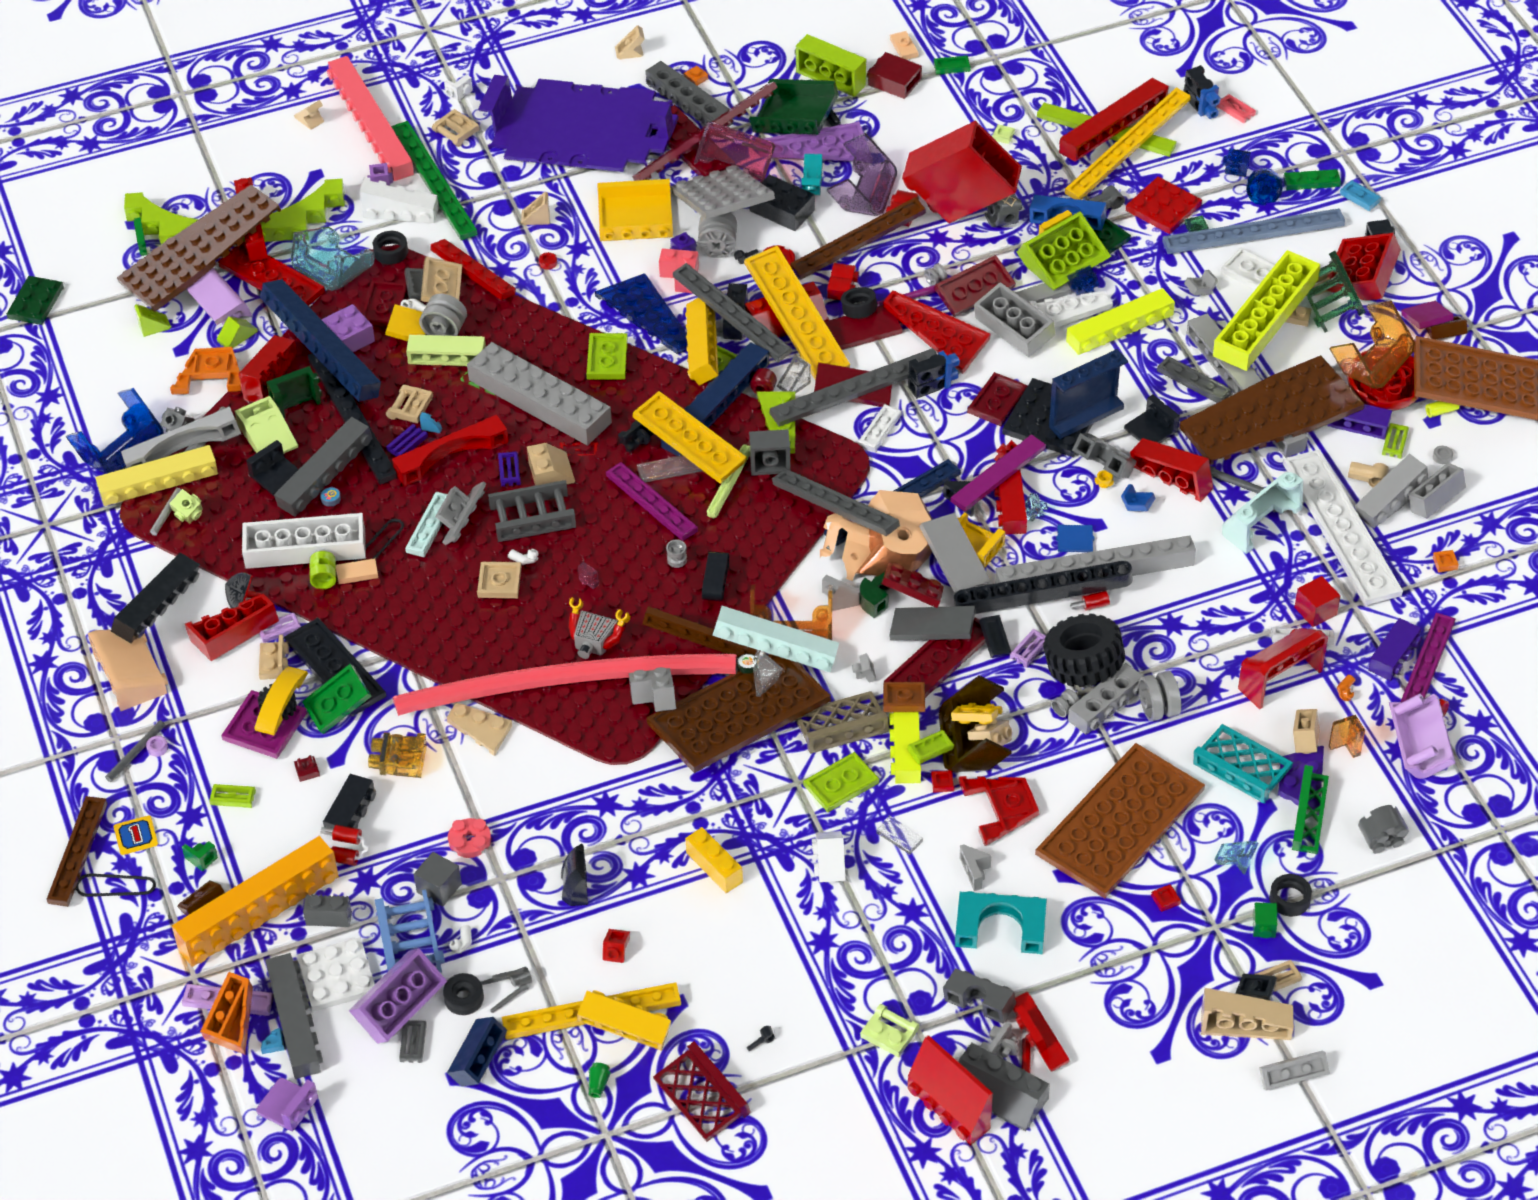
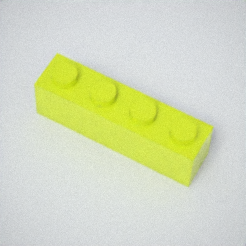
M919 712L889 713V725H893L894 728L890 729V742H894V746H890V758H894L895 763H891V775H895V784L921 783V764L918 765L907 750L909 744L920 740Z

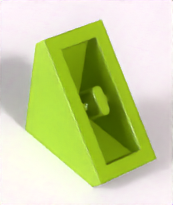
M139 304L134 306L143 337L171 328L165 314L157 311L154 312L152 309Z
M228 316L217 337V342L223 347L234 348L257 333L258 329L245 319Z

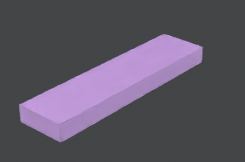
M187 984L182 1005L184 1007L211 1009L221 987ZM253 991L250 1014L269 1016L274 994Z

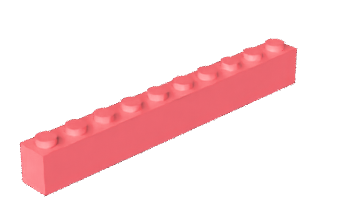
M348 56L329 61L327 75L330 80H333L335 89L339 90L341 99L346 101L348 111H352L355 122L358 121L361 132H365L366 140L368 143L371 142L373 152L378 154L380 163H387L388 173L392 172L394 181L414 175L411 158Z

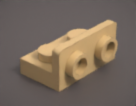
M279 635V642L260 643V680L277 679L280 673L288 667V658H285V654H289L288 642H284L283 635Z

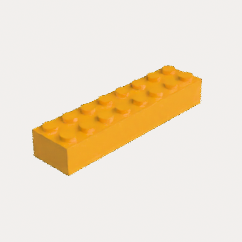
M319 835L171 925L179 952L192 967L202 963L208 957L222 951L227 945L241 939L253 929L259 928L266 921L277 917L289 907L295 906L306 895H312L318 889L332 883L339 877L333 850Z

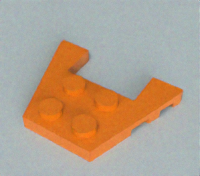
M233 348L194 349L185 363L184 371L178 374L177 382L170 387L171 394H189L191 380L228 378V392L241 391L238 374L240 370Z

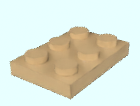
M426 256L421 301L428 302L430 297L435 294H447L459 300L462 264Z

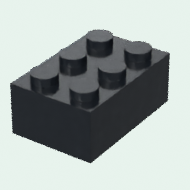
M769 174L761 183L774 192L775 199L749 207L750 212L796 231L815 211V194Z

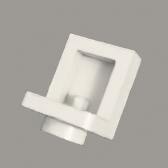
M465 75L455 83L448 79L444 81L445 93L456 101L461 100L473 91L472 79L468 75Z

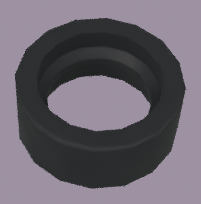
M389 230L379 233L372 242L374 257L383 264H397L408 255L407 239L404 234L398 231ZM387 244H397L400 246L392 251L381 249Z
M867 287L852 288L841 296L843 314L850 318L870 316L878 307L875 292Z
M1283 874L1277 877L1271 884L1269 901L1270 903H1277L1278 913L1290 917L1299 916L1306 912L1310 906L1312 889L1305 878L1296 874ZM1283 888H1294L1302 893L1303 899L1294 903L1286 902L1278 896V891Z

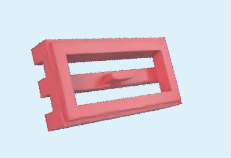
M1230 94L1222 98L1217 105L1219 109L1242 123H1245L1246 119L1249 120L1251 116L1256 114L1255 109Z

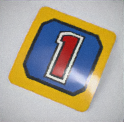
M150 815L113 826L121 855L158 845Z

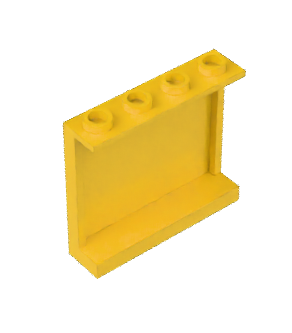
M670 179L597 183L600 241L673 237Z

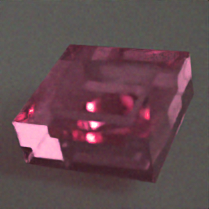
M584 561L578 565L579 580L592 589L596 588L599 585L598 572Z

